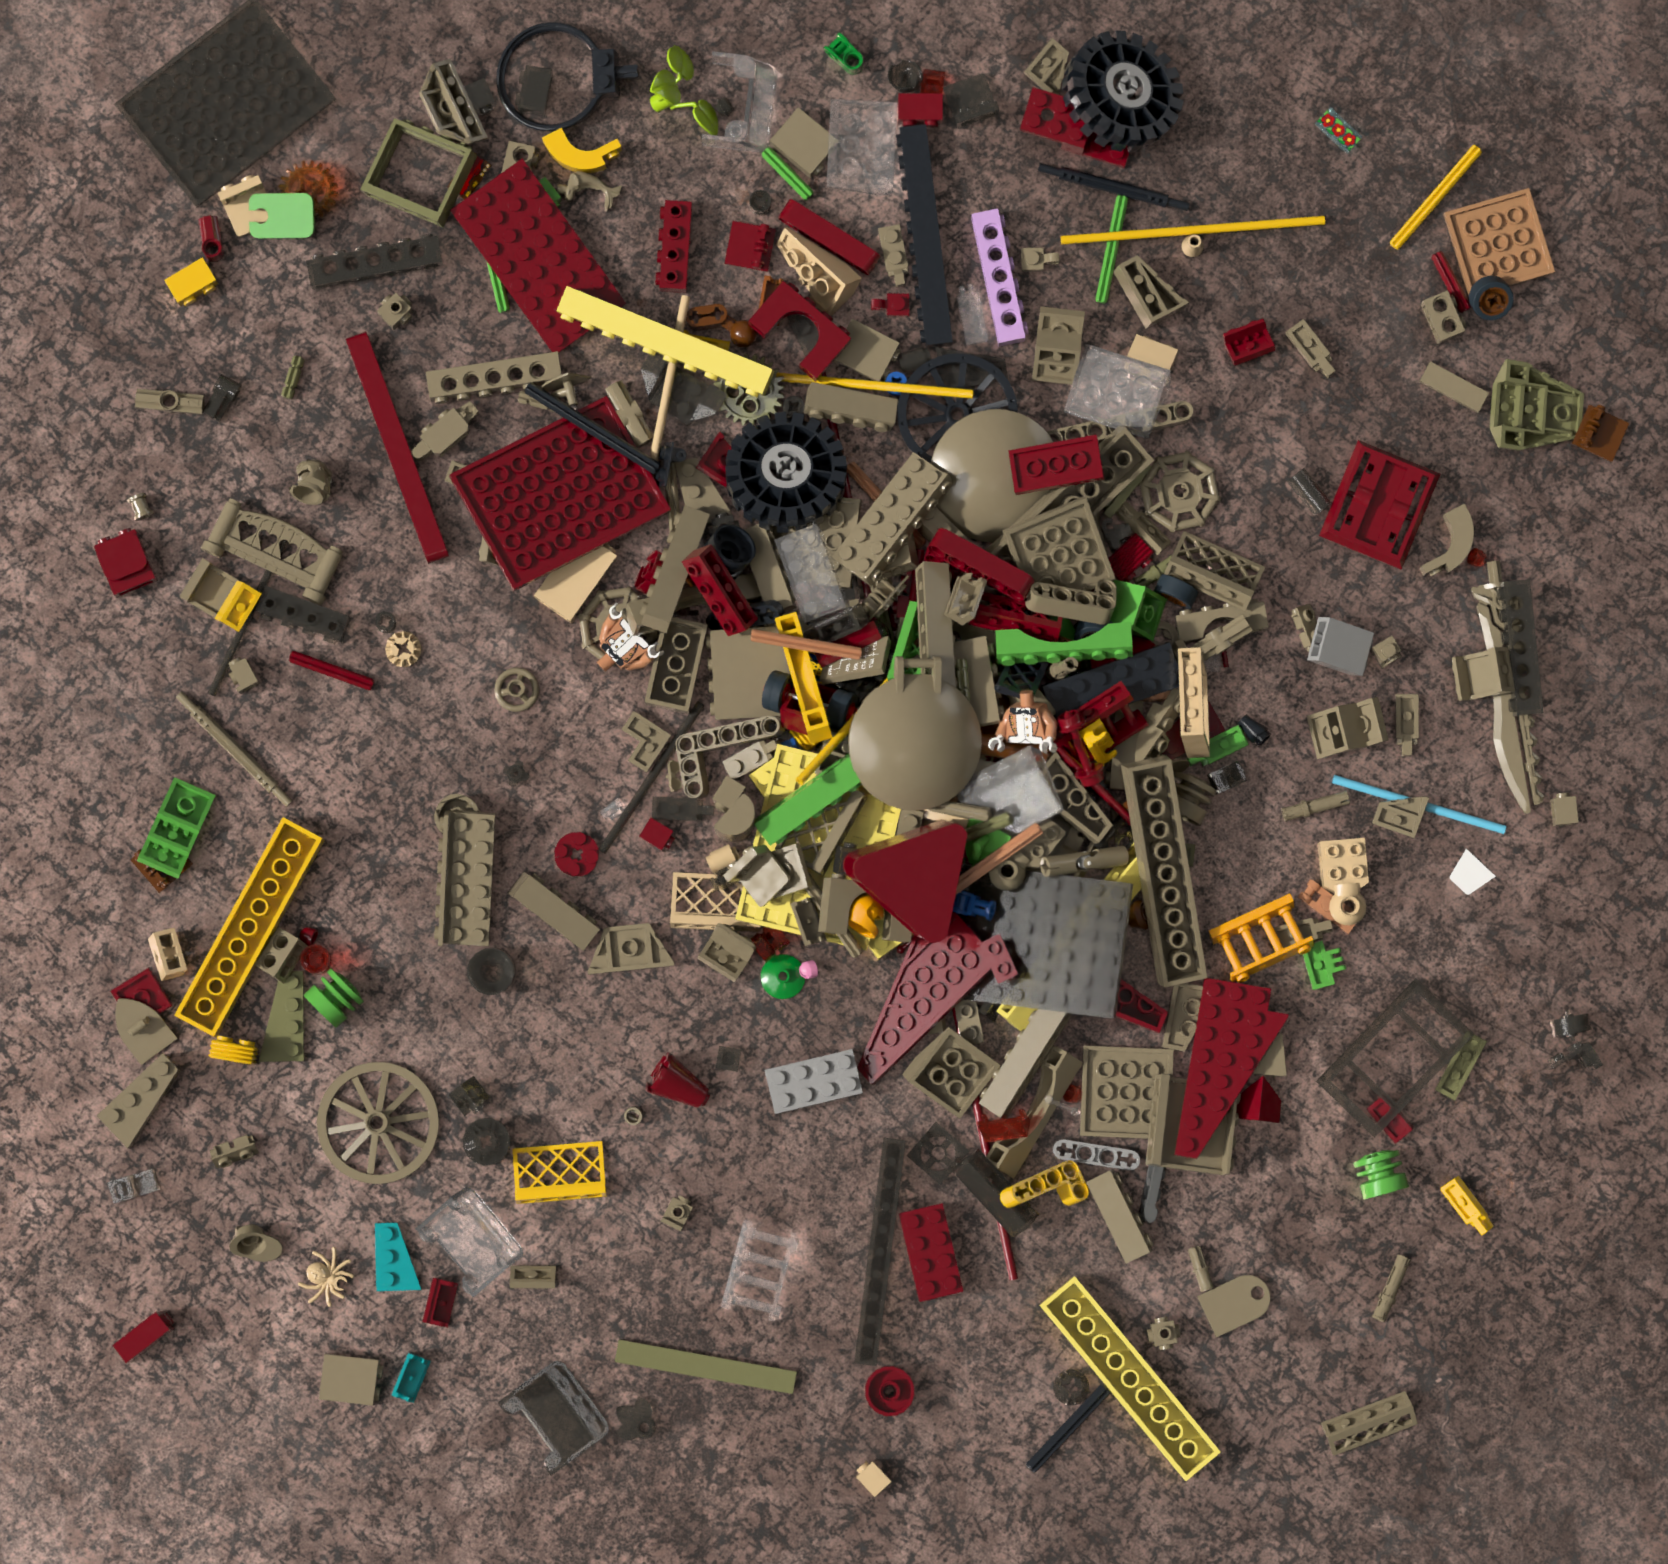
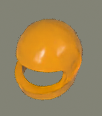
M863 894L857 896L850 906L848 926L861 935L874 939L879 933L878 928L874 924V919L883 920V907L870 895Z

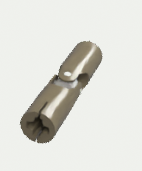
M1125 846L1095 849L1090 852L1083 851L1043 857L1040 862L1042 866L1040 867L1043 876L1051 877L1088 871L1094 867L1104 869L1125 866L1128 864L1129 855Z

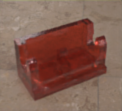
M1019 1109L1021 1116L992 1121L988 1120L986 1114H980L982 1121H978L977 1126L985 1142L1028 1137L1030 1118L1024 1109Z

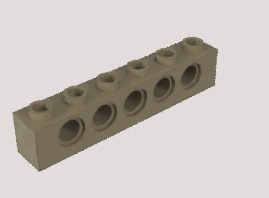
M557 351L427 371L426 379L431 402L435 401V404L449 402L448 399L457 398L460 401L470 399L471 395L479 394V397H488L493 395L492 392L497 391L507 394L515 392L514 389L523 388L525 390L530 382L542 385L562 375ZM536 367L545 369V373L541 377L533 375V370ZM519 370L523 373V376L520 380L511 379V373ZM492 374H499L501 379L498 383L492 384L489 382V377ZM471 377H476L479 382L477 386L469 387L467 380ZM453 380L457 383L456 388L451 391L446 390V382Z

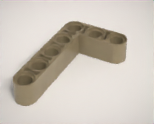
M765 716L679 736L676 740V751L685 794L690 798L702 799L709 793L703 753L778 737L785 731V728L781 726V718ZM774 720L777 723V728L774 732H771L769 724ZM754 725L756 732L750 737L748 728ZM732 729L734 731V738L729 742L727 733ZM709 734L713 737V743L710 746L706 744V737ZM687 739H690L692 747L687 751L685 749V742ZM691 761H694L696 769L691 773L689 764ZM695 783L700 785V792L698 794L693 792Z

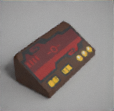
M476 152L474 153L477 155V158L459 194V197L463 200L473 194L492 167L490 163Z

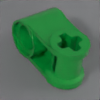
M838 33L836 35L837 38L829 46L825 45L823 50L848 74L857 75L863 69V57L843 34ZM853 58L859 61V64L854 67L847 64Z

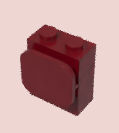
M124 529L118 532L119 536L112 539L110 536L102 538L94 546L101 568L116 598L158 581L136 529Z

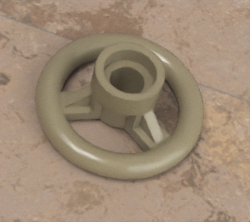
M510 668L504 671L496 680L495 696L503 708L512 712L525 711L536 702L539 695V684L530 671L524 668ZM518 674L517 679L511 680L507 688L501 689L502 683L507 677ZM524 677H527L532 684V695L530 698L524 693ZM516 685L521 687V690L518 693H514L512 691L513 687ZM503 696L519 697L524 704L512 705Z

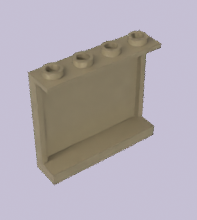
M777 626L748 628L746 631L728 636L724 630H710V635H706V647L711 648V657H707L708 671H712L713 680H708L709 693H714V702H710L711 716L715 715V720L780 716V713L763 708L762 694L764 685L772 671L777 670L791 674L784 649L781 646L753 642L750 639L751 632L754 629L779 633Z
M986 636L955 642L953 652L956 660L966 659L968 663L967 672L970 686L968 691L971 698L969 702L977 715L980 727L993 724L999 725L1005 710L1004 706L999 704V698H1002V693L996 692L994 689L996 685L995 677H998L999 673L997 664H993L992 656H995L993 642L989 643ZM917 654L910 659H920V657Z
M1166 1074L1155 1075L1145 1165L1220 1176L1230 1175V1171H1232L1234 1166V1159L1231 1158L1232 1149L1236 1145L1234 1128L1238 1124L1236 1108L1240 1102L1241 1092L1198 1159L1175 1156V1149L1187 1079L1170 1077V1075Z

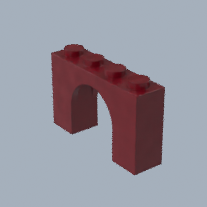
M782 281L749 319L748 325L766 339L779 322L788 316L802 315L809 318L817 327L819 339L815 347L799 364V368L817 382L851 342L850 332L841 325L837 327L832 322L833 318L827 312L823 311L821 313L817 310L815 302L806 296L804 299L798 294L799 289L791 282L787 284Z

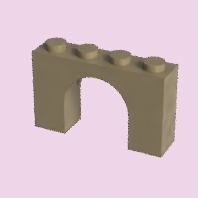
M832 874V878H824L818 932L847 935L850 906L854 899L860 894L865 893V891L853 880L845 879L846 875ZM884 909L882 940L911 942L912 933Z

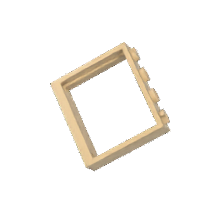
M1201 647L1178 649L1182 741L1188 758L1210 757L1206 665Z

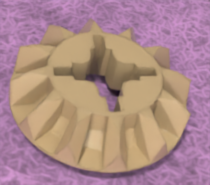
M405 631L394 633L388 639L385 647L387 658L391 663L399 667L413 665L421 655V644L414 634ZM407 643V649L411 652V655L403 652L398 657L400 650L395 644L403 646Z

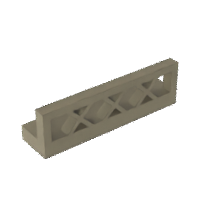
M1406 1391L1321 1422L1333 1456L1418 1424L1413 1405ZM1410 1415V1419L1402 1422L1398 1421L1402 1416ZM1388 1423L1386 1428L1377 1429L1380 1424ZM1367 1431L1365 1436L1356 1437L1359 1432ZM1346 1439L1343 1444L1335 1447V1441Z

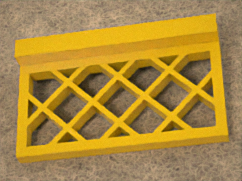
M602 1141L512 1149L515 1201L517 1204L607 1197ZM598 1147L599 1155L593 1162L583 1155L588 1148ZM570 1149L578 1154L571 1164L561 1157L566 1150ZM550 1151L556 1157L547 1166L538 1158L543 1152ZM528 1153L533 1160L524 1168L518 1163V1154ZM581 1157L590 1164L583 1174L573 1167ZM558 1159L568 1166L560 1176L550 1169ZM535 1161L545 1168L538 1178L528 1171ZM598 1161L600 1168L595 1165ZM594 1167L600 1172L601 1181L590 1182L585 1176ZM570 1169L580 1176L574 1184H568L562 1179ZM548 1171L557 1178L550 1186H546L540 1181ZM525 1173L535 1180L530 1187L520 1188L519 1180Z

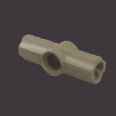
M622 380L606 388L605 391L616 408L618 417L629 431L636 446L639 448L651 442L654 436L643 419L644 415L636 401H633Z
M137 388L135 397V408L166 411L167 413L178 412L203 415L205 405L204 395L178 393L171 390L158 391ZM168 397H174L176 400L175 404L171 407L165 406V400Z
M1242 614L1225 626L1214 629L1205 635L1204 639L1189 648L1201 647L1205 662L1213 655H1218L1234 645V642L1252 632L1253 629Z

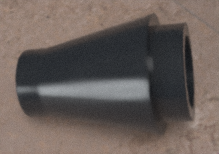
M1247 714L1238 722V725H1240L1253 745L1256 744L1260 747L1271 736V733L1268 731L1269 728L1250 718Z

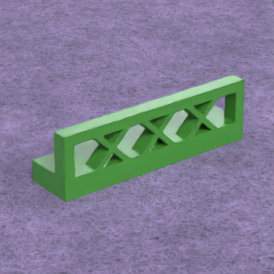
M909 602L887 675L888 680L894 678L895 656H903L904 659H910L918 654L920 657L919 647H916L914 644L915 640L919 638L917 602ZM904 668V674H921V669Z

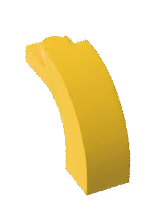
M562 128L542 137L543 144L550 156L559 165L572 172L582 171L590 174L607 169L604 160H613L622 151L618 139L592 151L579 150L571 145Z

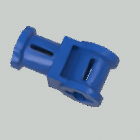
M961 891L955 895L952 911L967 916L980 915L990 921L996 911V901L991 900L988 902L981 900V897L975 896L972 893Z

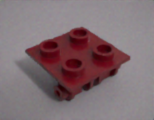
M732 221L724 264L768 272L776 229L770 228L767 224L759 226Z

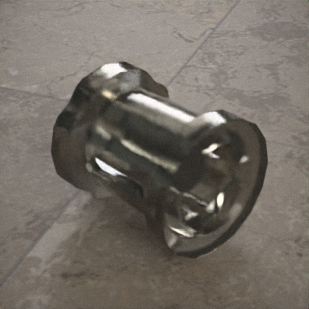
M382 611L376 615L375 625L380 632L388 634L395 630L397 622L390 612ZM383 618L391 619L389 627H385V625L380 626L383 623Z

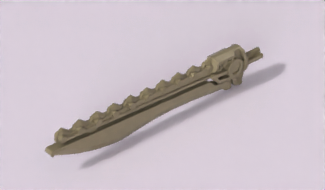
M1500 561L1487 562L1489 584L1472 587L1471 592L1474 598L1479 600L1476 609L1479 614L1486 649L1503 647L1500 630L1492 624L1487 606L1490 608L1493 623L1504 632L1505 644L1509 651L1515 688L1514 696L1526 763L1522 762L1511 692L1493 696V742L1507 784L1524 814H1529L1531 808L1524 772H1528L1534 805L1543 803L1544 795L1536 788V785L1540 784L1542 780L1541 775L1534 769V766L1538 765L1540 758L1532 751V747L1536 746L1538 739L1529 731L1531 727H1534L1535 720L1527 713V710L1532 707L1533 701L1525 694V691L1529 690L1530 682L1522 674L1524 671H1527L1528 663L1520 656L1525 651L1526 645L1518 638V635L1523 631L1519 589L1516 586L1507 584V582H1502Z

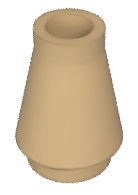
M1198 235L1187 236L1182 242V250L1189 257H1196L1203 251L1204 244ZM1195 241L1197 245L1194 246L1190 242Z

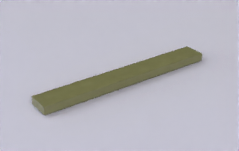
M625 1340L618 1341L615 1362L790 1394H793L797 1371Z

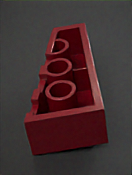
M1104 966L1080 1002V1004L1156 1034L1160 1033L1168 1013Z

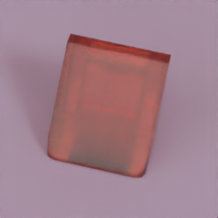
M923 69L920 93H942L945 72Z

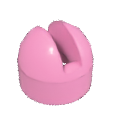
M814 960L802 963L799 968L801 977L805 979L817 977L818 969Z

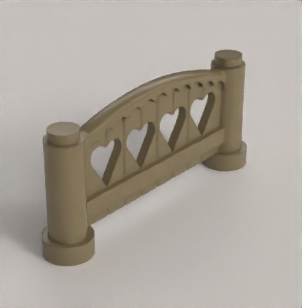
M230 498L225 503L208 540H204L200 549L217 558H221L225 550L305 588L302 597L322 606L326 598L324 594L342 559L343 551L334 546H331L330 549H325L315 539L294 525L266 514L244 511L240 508L241 503ZM246 521L249 526H256L257 531L241 541L239 523ZM267 531L269 535H275L277 541L261 551L259 533ZM282 540H286L289 542V545L295 544L297 551L281 561L279 543ZM301 550H308L309 554L314 553L318 556L316 562L301 570L299 555Z

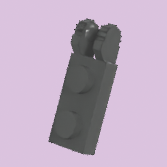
M1148 1166L1139 1209L1143 1222L1151 1223L1156 1221L1158 1210L1155 1205L1161 1196V1189L1159 1187L1161 1180L1165 1177L1166 1168Z

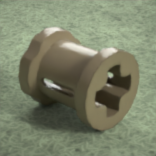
M140 493L127 499L135 513V521L146 519L154 514L153 510L149 509L145 499L147 497L146 493Z

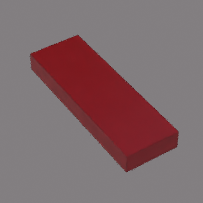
M872 621L830 643L863 648L880 640L882 637L875 622ZM814 652L821 668L843 658Z

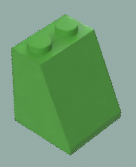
M1114 580L1113 582L1116 585V606L1110 621L1113 623L1131 622L1132 635L1153 641L1167 599L1145 586Z

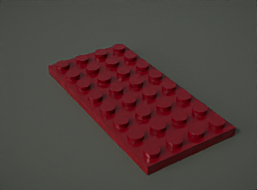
M523 158L450 210L551 352L558 351L559 353L590 331L581 327L582 322L574 320L571 323L560 318L562 314L557 312V308L566 286L620 308L626 305L624 299Z

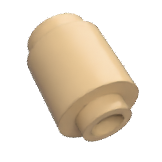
M728 844L710 852V855L705 858L712 873L717 871L720 873L727 870L732 862L740 859L736 847L731 848Z

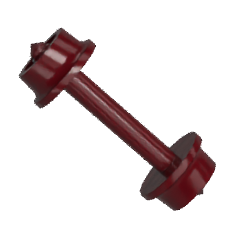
M1078 710L1062 713L1057 717L1059 724L1057 730L1059 733L1070 732L1083 766L1075 772V778L1079 779L1082 786L1085 787L1101 782L1104 779L1102 772L1104 766L1102 763L1091 764L1078 730L1086 724V719L1081 717Z

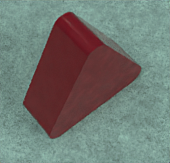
M939 820L848 853L843 861V869L849 878L913 935L931 943H938L947 936L967 832L959 824L947 820Z

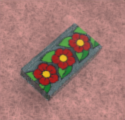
M1331 107L1315 123L1346 154L1362 139V136Z

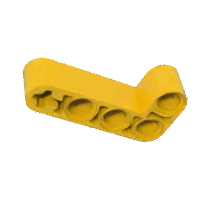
M1067 1160L1005 1188L1000 1194V1200L1005 1207L1013 1208L1056 1188L1061 1201L1067 1206H1072L1085 1200L1089 1195V1190L1078 1165L1074 1161Z

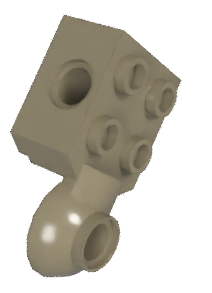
M1030 805L1008 834L1012 836V839L1033 823L1039 824L1043 833L989 871L990 881L1001 890L1010 891L1016 889L1025 878V868L1038 870L1041 866V859L1050 855L1064 837L1066 831L1034 806ZM1003 866L1012 867L1014 873L1011 877L1008 878L1002 875L1001 868Z

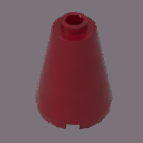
M667 1052L666 1056L663 1055L650 1075L653 1081L652 1083L647 1082L645 1087L648 1093L695 1108H699L700 1105L705 1106L710 1098V1094H708L709 1089L669 1052Z

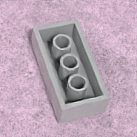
M852 1049L765 1070L775 1115L863 1094Z

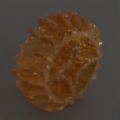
M312 160L309 166H306L305 161H301V168H298L296 163L293 164L295 171L292 172L290 169H286L289 177L281 176V180L286 184L278 185V188L283 190L280 193H291V187L296 179H299L300 187L294 192L307 193L303 184L305 182L307 187L309 186L312 190L314 220L316 213L321 218L324 217L322 210L325 209L327 212H330L331 209L328 204H336L335 200L331 197H338V192L333 191L338 188V184L331 183L336 179L335 176L329 175V168L322 171V163H319L315 168V163ZM313 174L322 179L320 181H309L304 175ZM326 186L325 196L318 202L317 194L322 190V187Z

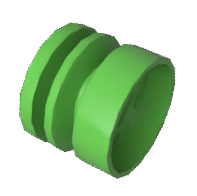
M330 968L327 973L334 980L330 983L322 976L320 979L325 988L322 990L313 985L304 994V997L335 1028H338L347 1019L342 1009L347 1007L354 1012L356 1009L350 1001L353 999L359 1005L364 1001L360 997L358 990L347 978Z
M1382 1150L1365 1155L1358 1161L1353 1162L1354 1168L1365 1166V1171L1356 1173L1357 1177H1368V1181L1359 1185L1363 1199L1409 1187L1405 1173H1394V1168L1402 1165V1161L1392 1163L1390 1159L1399 1156V1150Z

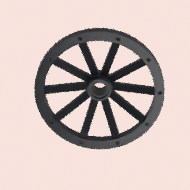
M946 354L927 361L908 378L905 384L917 385L924 376L931 373L938 387H946L936 369L946 365L960 364L958 388L964 389L967 365L980 368L989 374L974 391L973 399L968 398L965 403H963V398L957 397L956 402H954L952 397L943 396L948 407L923 394L901 392L897 407L898 425L902 438L912 453H916L931 464L932 456L926 452L954 423L959 421L952 418V414L955 411H962L964 417L987 409H1001L1008 407L1010 411L1018 413L1015 393L1010 382L996 366L987 360L970 354ZM995 379L1003 389L1007 399L969 409ZM912 397L945 414L907 420L909 398ZM946 422L921 448L913 439L908 428Z

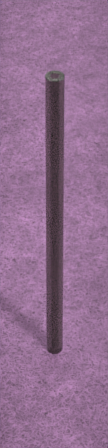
M282 540L279 543L281 557L288 544L286 540ZM265 570L256 589L261 593V596L240 631H236L208 690V694L216 697L229 669L228 663L234 659L274 573Z
M699 701L696 702L598 848L601 852L607 853L676 750L677 738L688 732L704 708V704Z

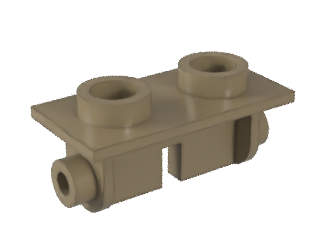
M1311 604L1296 607L1292 610L1293 615H1291L1296 629L1303 628L1304 630L1299 636L1303 648L1307 652L1310 650L1317 624Z
M976 998L960 1001L955 1006L960 1036L973 1045L985 1043Z
M246 1134L233 1139L234 1148L230 1147L229 1142L214 1146L210 1150V1154L216 1168H225L236 1161L247 1160L258 1154L259 1151L255 1146L253 1135L248 1136Z

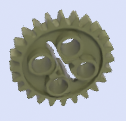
M748 353L744 355V358L771 368L774 363L772 361L767 365L765 363V356L759 361L758 355L756 353L753 355L752 359H750ZM774 369V374L769 384V394H765V396L759 394L758 398L748 394L740 405H737L736 402L746 392L745 388L738 386L739 395L733 396L729 393V386L725 385V380L715 381L714 385L718 386L719 389L715 390L713 394L720 395V398L715 403L722 402L723 404L719 410L723 411L726 409L728 411L725 416L726 418L733 415L734 423L740 418L743 426L747 420L755 425V420L764 415H768L769 419H771L770 412L773 414L778 412L775 406L781 407L783 405L778 399L786 396L780 392V390L786 388V385L779 384L784 376L777 377L776 375L780 369ZM747 400H753L756 403L754 411L746 407Z

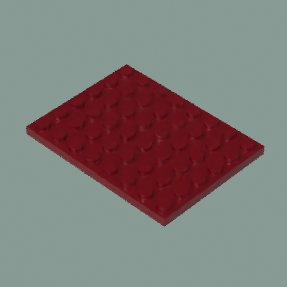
M607 396L577 410L635 447ZM564 417L449 475L513 592L671 512V508L648 470Z

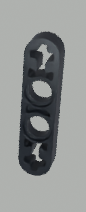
M775 600L750 603L749 605L752 610L758 614V620L750 627L775 623V618L782 616L784 613L783 606ZM711 612L706 618L708 628L711 630H724L714 613Z

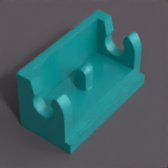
M411 1352L408 1353L391 1396L414 1403L431 1360Z

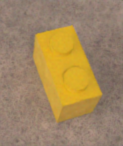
M203 257L164 280L180 307L182 305H191L197 300V296L211 293L216 289L215 286L218 285Z

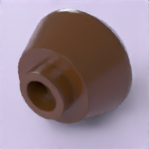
M1136 900L1127 908L1124 915L1125 921L1132 928L1146 930L1148 929L1144 901Z

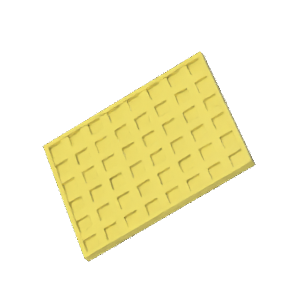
M777 744L761 814L802 786L796 782V778L818 755L817 753ZM815 772L805 781V783H807L816 776ZM862 784L856 790L864 793L867 799L825 875L822 876L807 867L809 874L821 891H823L824 878H832V874L846 875L843 869V861L848 853L895 836L901 809L881 802L872 796ZM848 791L844 793L842 800L838 804L846 802L851 793ZM837 809L824 812L827 823L837 820ZM822 814L815 819L813 817L809 818L812 828L824 825ZM807 820L805 821L806 825L796 831L797 833L809 829ZM825 828L813 832L816 843L825 841L827 838ZM757 829L753 846L766 845L771 852L775 851L776 842L770 846ZM810 833L798 836L801 848L813 844ZM795 837L787 839L782 848L797 844ZM815 848L802 851L804 859L812 864L816 857ZM847 875L845 876V879L852 880ZM743 886L735 920L801 935L790 903L804 900L810 896L803 889L772 899L768 904L760 907ZM815 905L818 917L820 918V910ZM848 926L849 931L861 948L867 951L870 938L861 935ZM825 933L826 942L844 946L836 934Z

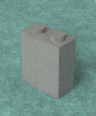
M1318 617L1307 660L1348 675L1363 676L1367 667L1369 650L1373 645L1374 633L1330 617Z

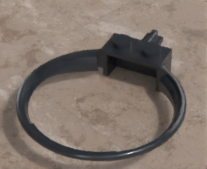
M547 22L523 30L510 41L499 60L496 83L504 108L515 120L526 127L538 131H556L560 128L562 130L570 128L586 120L593 114L603 99L620 98V79L639 78L640 72L638 64L619 66V54L614 49L600 50L584 32L576 27L564 23ZM547 31H559L570 34L582 41L592 52L593 94H596V96L591 99L586 108L577 116L558 124H541L524 117L512 105L505 87L506 68L513 52L529 37Z

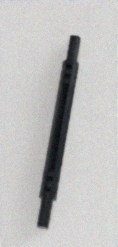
M1043 163L1039 164L1038 172L1057 176L1060 180L1122 195L1164 208L1169 206L1188 211L1189 202L1170 198L1167 194L1063 166L1058 168Z

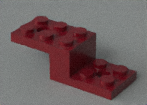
M1035 87L1032 88L1019 131L1061 143V150L1120 168L1125 167L1129 154L1127 146L1120 152L1111 150V146L1105 145L1103 147L1095 143L1097 133L1093 131L1087 137L1080 130L1085 123L1083 120L1077 123L1073 122L1069 114L1074 107H1065L1064 96ZM1044 110H1050L1054 117L1050 121H1045L1042 119L1041 113Z

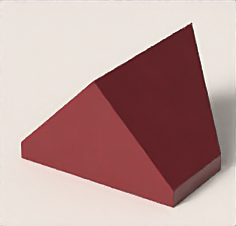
M1262 1076L1241 1092L1236 1113H1238V1119L1279 1123L1282 1101L1266 1078Z

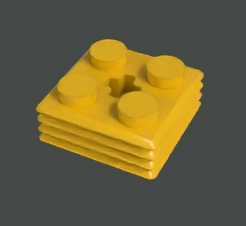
M217 1036V1040L211 1041L212 1045L210 1047L212 1049L209 1050V1057L249 1065L257 1064L255 1060L258 1059L256 1056L258 1055L257 1051H259V1048L255 1047V1042L239 1040V1044L233 1043V1038Z

